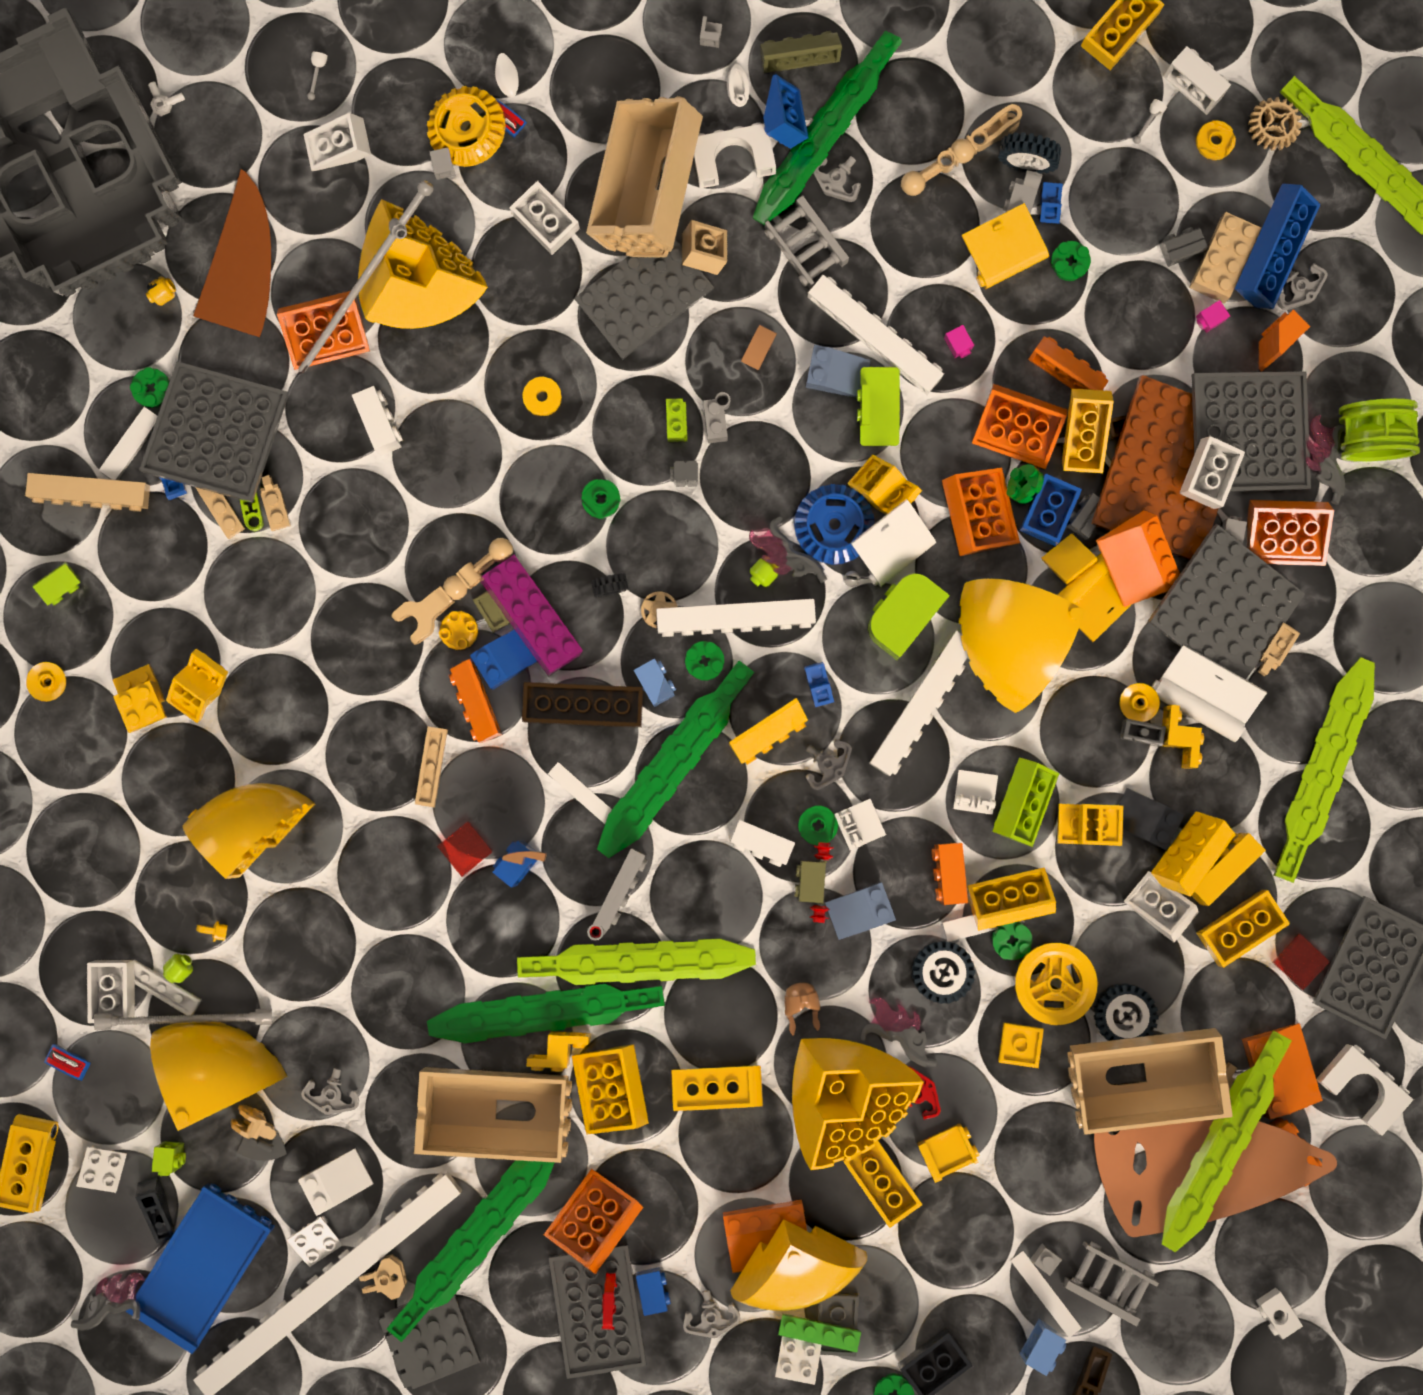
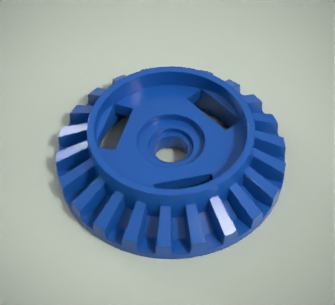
M835 484L821 486L811 491L800 503L794 522L795 534L802 549L817 561L832 565L844 564L859 557L851 543L849 544L844 540L854 525L860 529L852 542L874 525V514L865 497L853 488ZM840 499L846 501V505L826 506V500ZM832 519H837L840 522V527L836 530L831 529L829 526V521ZM816 524L824 539L823 541H817L810 525Z

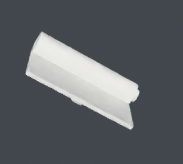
M1186 645L1181 647L1159 681L1155 680L1152 685L1161 701L1168 705L1180 706L1179 710L1233 742L1239 739L1244 731L1245 723L1267 694V691Z

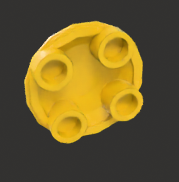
M463 611L450 612L442 620L439 628V637L443 643L455 650H463L470 647L476 641L478 635V625L475 619L469 613Z

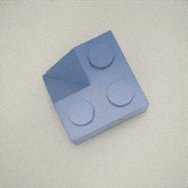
M653 659L634 670L654 707L675 696L673 691L676 689L671 680L667 681L663 674L666 673V670L661 661L656 662Z
M1038 1319L1020 1352V1356L1026 1365L1047 1376L1048 1372L1054 1370L1058 1354L1064 1352L1066 1339L1058 1331Z

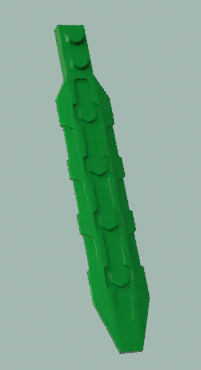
M884 31L865 59L846 72L835 87L836 90L829 100L813 117L814 120L807 128L808 138L791 148V152L780 167L776 169V174L771 175L763 186L753 215L754 220L765 225V222L771 221L794 203L806 186L805 183L816 168L826 159L829 150L837 139L845 133L856 113L877 89L881 70L902 43L900 37Z
M738 661L715 692L700 697L694 702L680 725L672 735L667 737L661 745L660 751L650 764L644 767L638 775L637 781L608 814L597 848L598 851L607 858H610L640 839L664 803L670 800L687 773L691 769L693 770L699 762L701 755L710 743L726 727L729 722L730 705L755 673L741 661Z
M598 984L567 991H547L545 994L531 996H511L502 1000L460 1003L428 1020V1033L432 1037L461 1043H471L502 1036H522L531 1032L558 1031L582 1025L609 1024L625 1011L665 1006L663 986L622 991L607 984Z
M515 1160L490 1194L481 1200L468 1220L460 1229L454 1232L448 1239L446 1246L417 1276L413 1298L386 1330L402 1342L427 1311L447 1304L461 1288L460 1285L469 1274L487 1257V1253L501 1236L510 1230L514 1225L513 1222L527 1205L531 1204L545 1188L555 1162Z

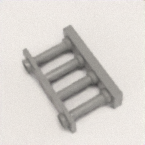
M801 196L796 200V210L774 226L769 221L765 222L764 233L769 240H774L800 275L798 278L804 287L808 286L811 290L814 286L813 278L834 263H839L843 267L848 263L849 257L804 196ZM799 217H805L808 222L807 226L784 242L778 232ZM811 232H816L819 236V241L795 257L789 248ZM828 248L831 252L830 257L807 273L801 263L820 249Z
M1084 1241L1082 1245L1089 1251L1076 1276L1072 1277V1279L1065 1277L1062 1283L1063 1286L1137 1326L1140 1318L1136 1315V1308L1149 1283L1158 1286L1159 1283L1154 1279L1155 1275L1147 1270L1141 1272L1101 1250L1102 1246L1093 1241L1090 1244ZM1097 1254L1105 1258L1106 1262L1093 1287L1090 1286L1088 1289L1082 1286V1280ZM1113 1264H1116L1123 1268L1124 1271L1111 1296H1108L1106 1299L1100 1295V1289ZM1132 1273L1142 1278L1129 1305L1123 1308L1118 1305V1299Z

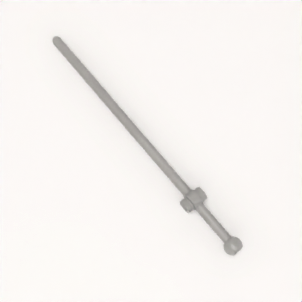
M426 180L421 181L417 186L418 193L401 218L390 220V234L299 366V372H306L395 239L406 237L407 228L405 225L423 198L432 194L433 185Z

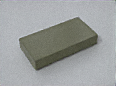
M488 591L473 599L493 633L510 624Z

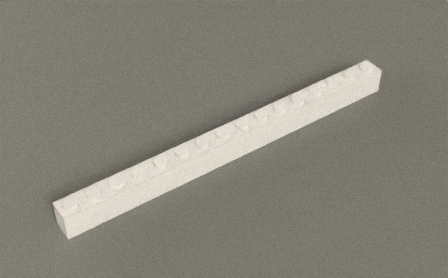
M450 1173L438 1174L432 1179L433 1184L427 1188L425 1185L416 1192L418 1196L414 1200L410 1198L401 1205L403 1209L398 1213L395 1211L390 1213L385 1218L387 1222L382 1226L378 1223L369 1231L371 1235L366 1239L362 1236L354 1243L355 1248L350 1252L348 1249L338 1256L339 1261L335 1264L330 1262L322 1269L323 1274L319 1277L314 1275L306 1282L308 1284L303 1290L301 1287L291 1294L292 1299L290 1301H282L275 1307L277 1311L274 1314H266L259 1320L261 1324L258 1327H250L243 1333L245 1337L239 1341L237 1338L228 1345L229 1350L223 1354L221 1351L212 1359L213 1363L210 1366L206 1364L196 1372L198 1376L193 1381L203 1394L214 1395L461 1194L463 1190Z

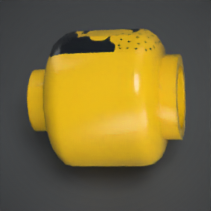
M163 276L156 278L146 286L148 300L151 303L155 302L159 306L172 300L175 297V291H177L171 279Z

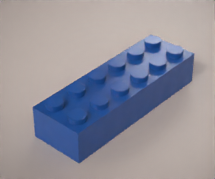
M1281 185L1241 276L1237 281L1235 290L1256 308L1274 309L1321 205L1302 185Z

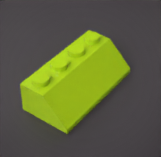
M1019 757L992 832L1033 847L1059 773L1037 762Z

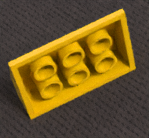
M796 698L730 741L729 746L740 763L743 764L745 762L748 765L757 759L755 755L761 751L765 754L773 749L772 744L776 741L782 743L790 737L788 734L793 730L799 732L805 728V722L808 719Z
M634 1044L572 1056L586 1135L637 1129L649 1124Z

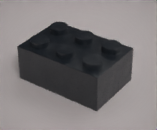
M944 1328L900 1361L898 1366L918 1395H935L970 1369L972 1363L948 1329Z

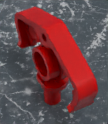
M908 1066L924 1081L915 1104L928 1101L933 1105L932 1111L925 1110L922 1113L923 1120L937 1117L941 1112L935 1083L911 1066Z
M606 1273L605 1290L602 1297V1330H614L613 1314L616 1312L614 1288L617 1287L616 1273Z

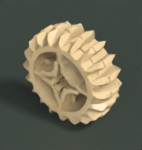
M1276 97L1274 101L1272 98H1268L1266 102L1263 100L1259 106H1255L1254 112L1250 114L1251 120H1249L1248 125L1252 127L1249 129V132L1255 133L1252 139L1257 138V145L1263 143L1264 149H1267L1268 146H1270L1271 151H1274L1276 146L1279 150H1282L1284 146L1287 148L1291 145V142H1295L1296 136L1300 134L1299 129L1302 127V123L1298 121H1300L1301 115H1296L1298 109H1292L1293 103L1286 104L1287 99H1284L1282 102H1280L1279 97ZM1262 114L1265 116V127H1262L1261 124ZM1285 121H1288L1289 124L1288 134L1285 131ZM1272 122H1273V124H1274V122H1276V123L1280 122V123L1278 124V126H1277V124H1276V126H1274V125L1270 126V125L1272 124Z

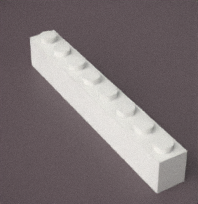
M823 275L808 292L807 298L890 366L899 368L901 375L928 395L943 377L942 368L936 363L931 364L923 352L914 350L912 344L907 339H901L896 335L895 329L891 326L886 327L881 323L882 319L874 313L870 314L863 303L853 300L851 298L852 295L847 290H841L836 286L837 283L831 277L826 278Z
M814 599L656 609L658 634H662V637H672L674 633L682 632V636L694 635L693 632L701 631L702 635L713 634V630H721V633H733V629H741V632H751L752 628L759 627L760 631H769L775 626H780V630L792 629L791 625H799V628H811V624L816 623Z
M954 632L869 764L886 775L891 776L892 773L896 775L901 767V764H899L902 757L907 758L912 750L910 747L913 740L917 742L922 735V726L930 723L934 716L931 714L935 707L938 709L944 701V698H942L945 691L950 692L955 682L952 680L956 674L960 676L966 666L963 663L969 657L967 651L963 649L962 634L960 632Z

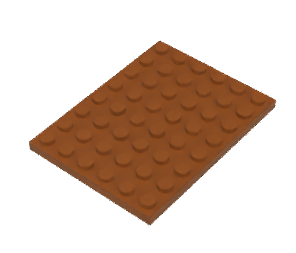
M1144 375L1139 376L1091 523L1112 531L1143 510L1157 515L1171 553L1188 560L1192 558L1212 529L1218 508H1210L1179 494L1194 458L1191 393Z

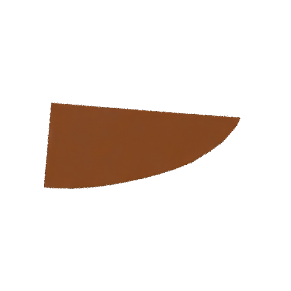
M241 169L218 246L193 316L260 337L266 318L270 293V228L268 215L260 192L249 175Z

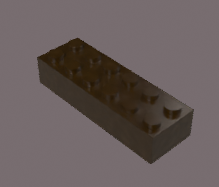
M524 682L522 722L642 728L644 688Z

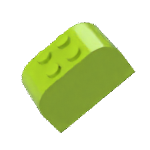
M910 574L901 579L897 585L893 583L885 593L887 596L885 601L880 599L873 608L875 613L868 624V632L872 641L895 660H898L950 596L930 579L920 574Z

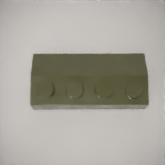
M826 31L816 36L807 34L797 39L787 37L783 41L777 42L768 40L760 44L763 73L840 62L842 51L838 33H832L831 31Z

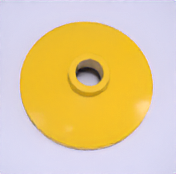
M42 662L35 665L29 671L26 686L29 693L35 699L46 702L52 701L64 692L66 676L58 665ZM47 679L51 680V685L49 686L46 685Z
M1135 683L1128 686L1120 697L1121 711L1128 719L1141 722L1149 721L1157 714L1160 707V699L1154 688L1144 683ZM1139 698L1143 699L1144 705H1139L1137 700Z

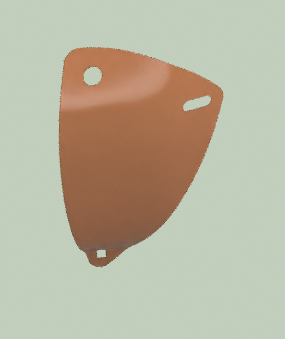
M1214 1119L1120 1130L1116 1135H1111L1109 1132L1094 1133L1095 1154L1100 1177L1114 1214L1127 1235L1139 1237L1164 1232L1167 1206L1177 1187L1181 1186L1191 1167L1190 1163L1204 1143ZM1259 1121L1251 1135V1141L1246 1150H1243L1232 1170L1233 1174L1227 1185H1224L1213 1206L1214 1210L1207 1222L1225 1218L1285 1196L1333 1171L1337 1166V1160L1330 1152L1317 1148L1292 1133ZM1137 1142L1143 1146L1146 1152L1147 1166L1141 1175L1137 1174L1133 1169ZM1307 1157L1321 1158L1322 1167L1309 1164ZM1139 1200L1142 1203L1140 1223L1134 1226L1132 1225L1133 1205L1135 1201Z

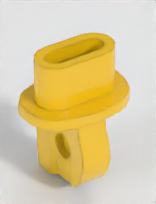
M217 921L213 927L197 925L196 931L212 934L213 942L216 940L225 941L228 925L219 924V921Z

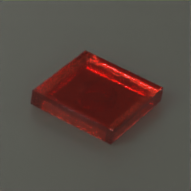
M469 821L437 846L461 877L493 853Z
M1298 934L1272 963L1299 989L1304 990L1330 961L1301 934Z

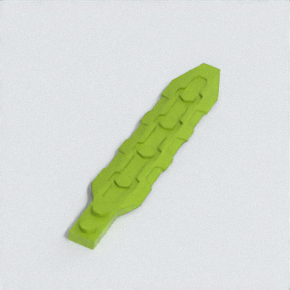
M1294 76L1280 93L1308 118L1314 136L1328 149L1333 150L1347 163V167L1356 175H1360L1376 190L1375 193L1385 202L1388 201L1404 216L1405 221L1423 235V185L1412 176V173L1403 164L1400 165L1393 159L1376 139L1366 134L1341 107L1322 102Z
M1360 657L1336 684L1322 728L1318 731L1315 747L1308 764L1305 765L1302 781L1285 817L1287 841L1273 876L1294 883L1307 847L1323 834L1329 818V810L1336 792H1339L1343 781L1342 776L1350 756L1354 753L1358 734L1374 700V662Z
M700 939L693 942L659 941L658 943L634 944L631 942L594 946V944L573 945L557 956L517 957L518 978L559 976L574 985L616 981L632 983L639 980L674 981L675 979L700 978V980L722 979L756 965L755 949L723 939Z
M1274 1030L1255 1065L1238 1075L1229 1090L1232 1117L1213 1120L1199 1152H1196L1181 1186L1177 1187L1167 1206L1162 1245L1174 1252H1177L1204 1228L1214 1210L1213 1206L1233 1174L1232 1170L1243 1150H1246L1251 1141V1135L1262 1114L1266 1113L1274 1098L1273 1076L1292 1040Z

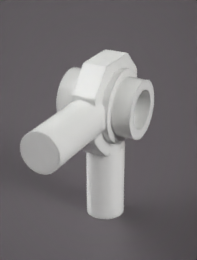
M156 82L148 84L153 95L150 105L156 115L163 116L170 113L172 105L185 100L182 92L168 98L160 94Z

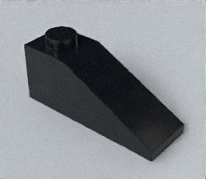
M155 1177L138 1182L135 1198L156 1244L170 1240L175 1230L166 1197L158 1178Z

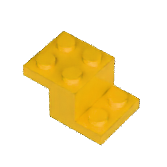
M873 454L847 483L851 488L861 493L875 509L886 515L906 499L911 504L922 491L917 485L907 481L894 465Z
M195 649L191 653L188 665L173 678L166 701L198 723L202 720L206 707L221 694L228 671L210 659L205 653Z
M145 665L112 680L118 693L113 698L128 733L167 718L161 702L166 700L151 665Z
M1169 705L1163 707L1162 726L1166 727L1162 746L1183 749L1181 768H1198V764L1200 765L1202 762V753H1199L1200 745L1204 741V733H1201L1202 728L1178 726V722H1181L1182 711L1179 710L1180 706Z
M1058 804L1057 843L1122 846L1123 806Z
M551 1031L548 1035L547 1055L530 1054L527 1058L526 1067H531V1070L543 1071V1068L546 1067L551 1068V1071L562 1072L570 1064V1044H573V1048H584L591 1040V1033Z

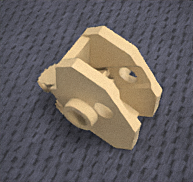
M239 1105V1114L245 1119L244 1121L232 1119L230 1124L233 1130L247 1139H257L258 1136L270 1140L276 1137L274 1125L266 1121L262 1111L247 1105Z
M393 1254L385 1256L374 1272L359 1276L360 1281L374 1278L375 1282L374 1285L362 1288L363 1293L382 1292L391 1300L400 1297L408 1282L403 1262Z

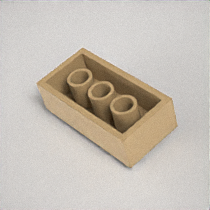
M1225 212L1219 220L1209 242L1208 250L1204 253L1189 288L1217 301L1220 300L1225 304L1232 295L1261 231V227Z

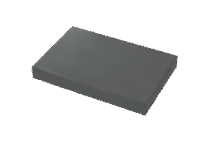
M836 1293L832 1297L818 1303L817 1321L857 1330L859 1294ZM821 1345L820 1355L856 1357V1352Z

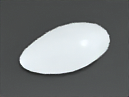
M501 53L496 61L495 77L501 91L512 98L516 95L519 87L518 72L510 58Z
M735 64L728 74L727 92L731 102L741 107L748 101L749 83L743 68L739 64Z

